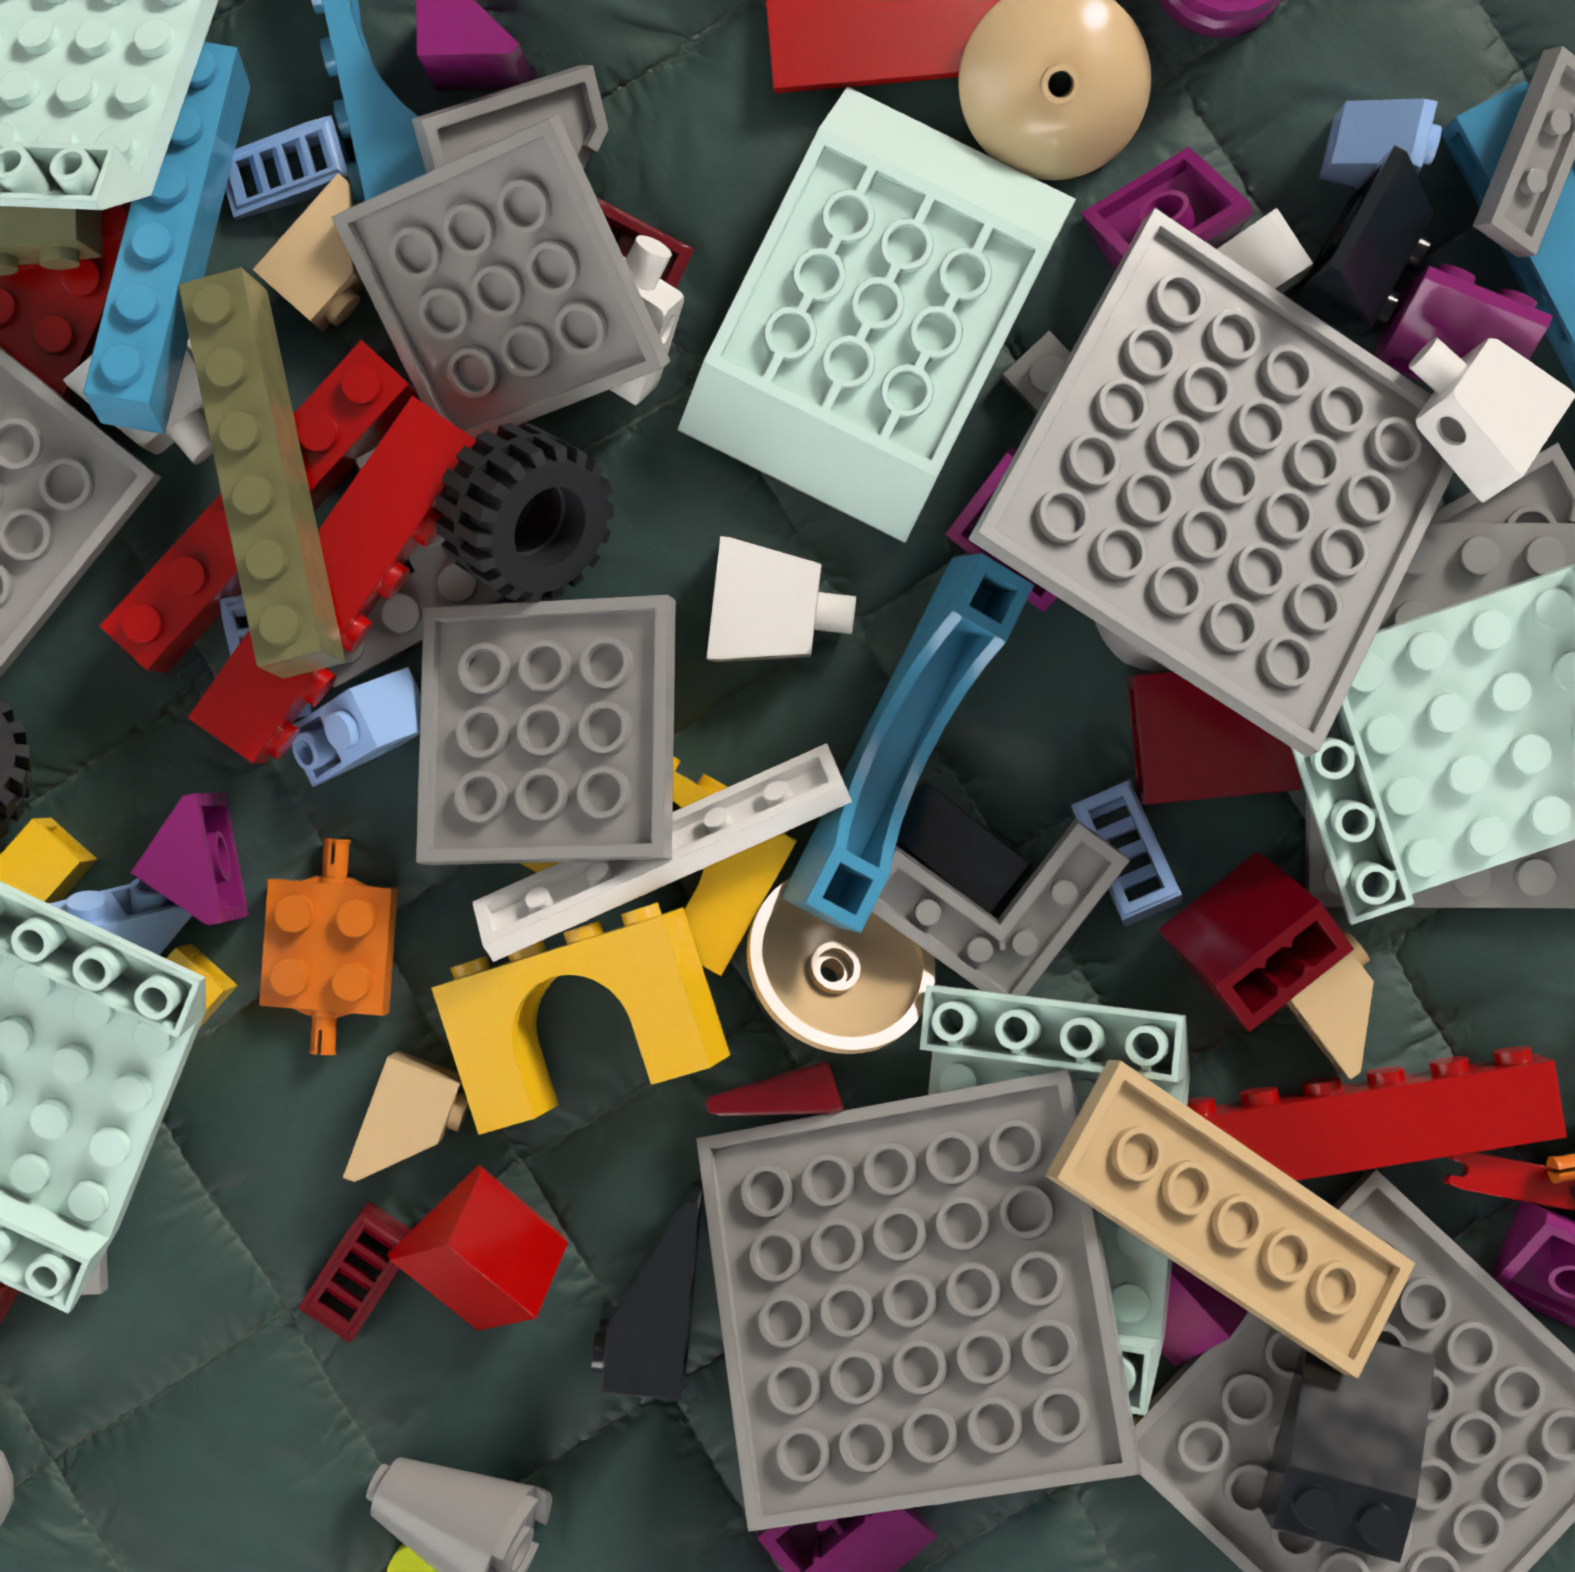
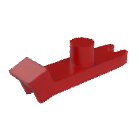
M1475 1152L1447 1157L1451 1161L1461 1163L1463 1171L1459 1176L1445 1175L1443 1178L1445 1184L1462 1190L1575 1211V1180L1564 1181L1559 1184L1552 1183L1547 1171L1555 1170L1554 1168Z

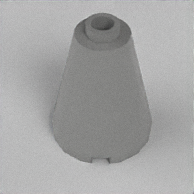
M403 1457L397 1458L391 1466L382 1464L374 1474L366 1494L367 1500L372 1502L371 1516L437 1572H526L539 1546L538 1543L532 1541L535 1520L547 1525L552 1505L551 1493L537 1486Z

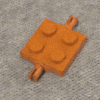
M323 838L322 876H315L306 880L268 879L259 1006L293 1008L305 1015L312 1016L310 1049L308 1053L314 1055H336L337 1018L351 1013L384 1016L390 1012L398 888L370 886L354 878L347 877L351 840Z

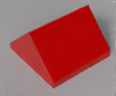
M479 1164L388 1253V1257L391 1262L477 1331L537 1318L568 1241L563 1234Z

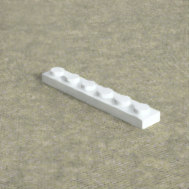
M828 744L819 746L672 813V859L560 862L473 901L484 949L493 962L851 803V797Z

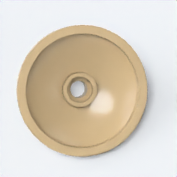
M1000 0L976 24L965 45L958 76L959 100L963 116L971 134L990 157L1034 179L1064 180L1079 177L1100 168L1112 160L1124 149L1139 128L1148 105L1151 90V65L1148 50L1140 30L1133 19L1114 0ZM1057 71H1065L1071 79V87L1063 96L1052 95L1048 88V81L1051 75Z
M790 878L780 884L760 906L751 924L747 941L749 976L756 995L768 1014L780 1027L801 1042L834 1053L856 1054L874 1051L887 1046L904 1035L923 1013L926 985H934L935 957L873 912H871L861 933L834 927L780 898ZM820 967H827L833 970L836 974L837 982L825 980L821 975Z

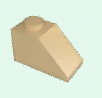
M339 173L253 269L322 332L330 323L337 326L352 314L360 301L357 293L364 286L331 218L333 215L360 203V201L355 200L351 185Z
M1346 930L1343 934L1354 950L1288 1001L1286 1005L1335 1070L1351 1080L1361 1072L1374 981L1363 968L1370 961V958L1359 942Z
M399 1050L389 1055L384 1064L343 1178L356 1182L437 1145L447 1136L449 1129L459 1132L469 1110V1104L466 1094L463 1093L464 1088L459 1073Z

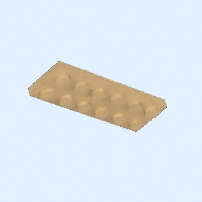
M1118 1060L1107 1061L1045 1175L1340 1373L1354 1378H1359L1416 1264L1124 1062Z

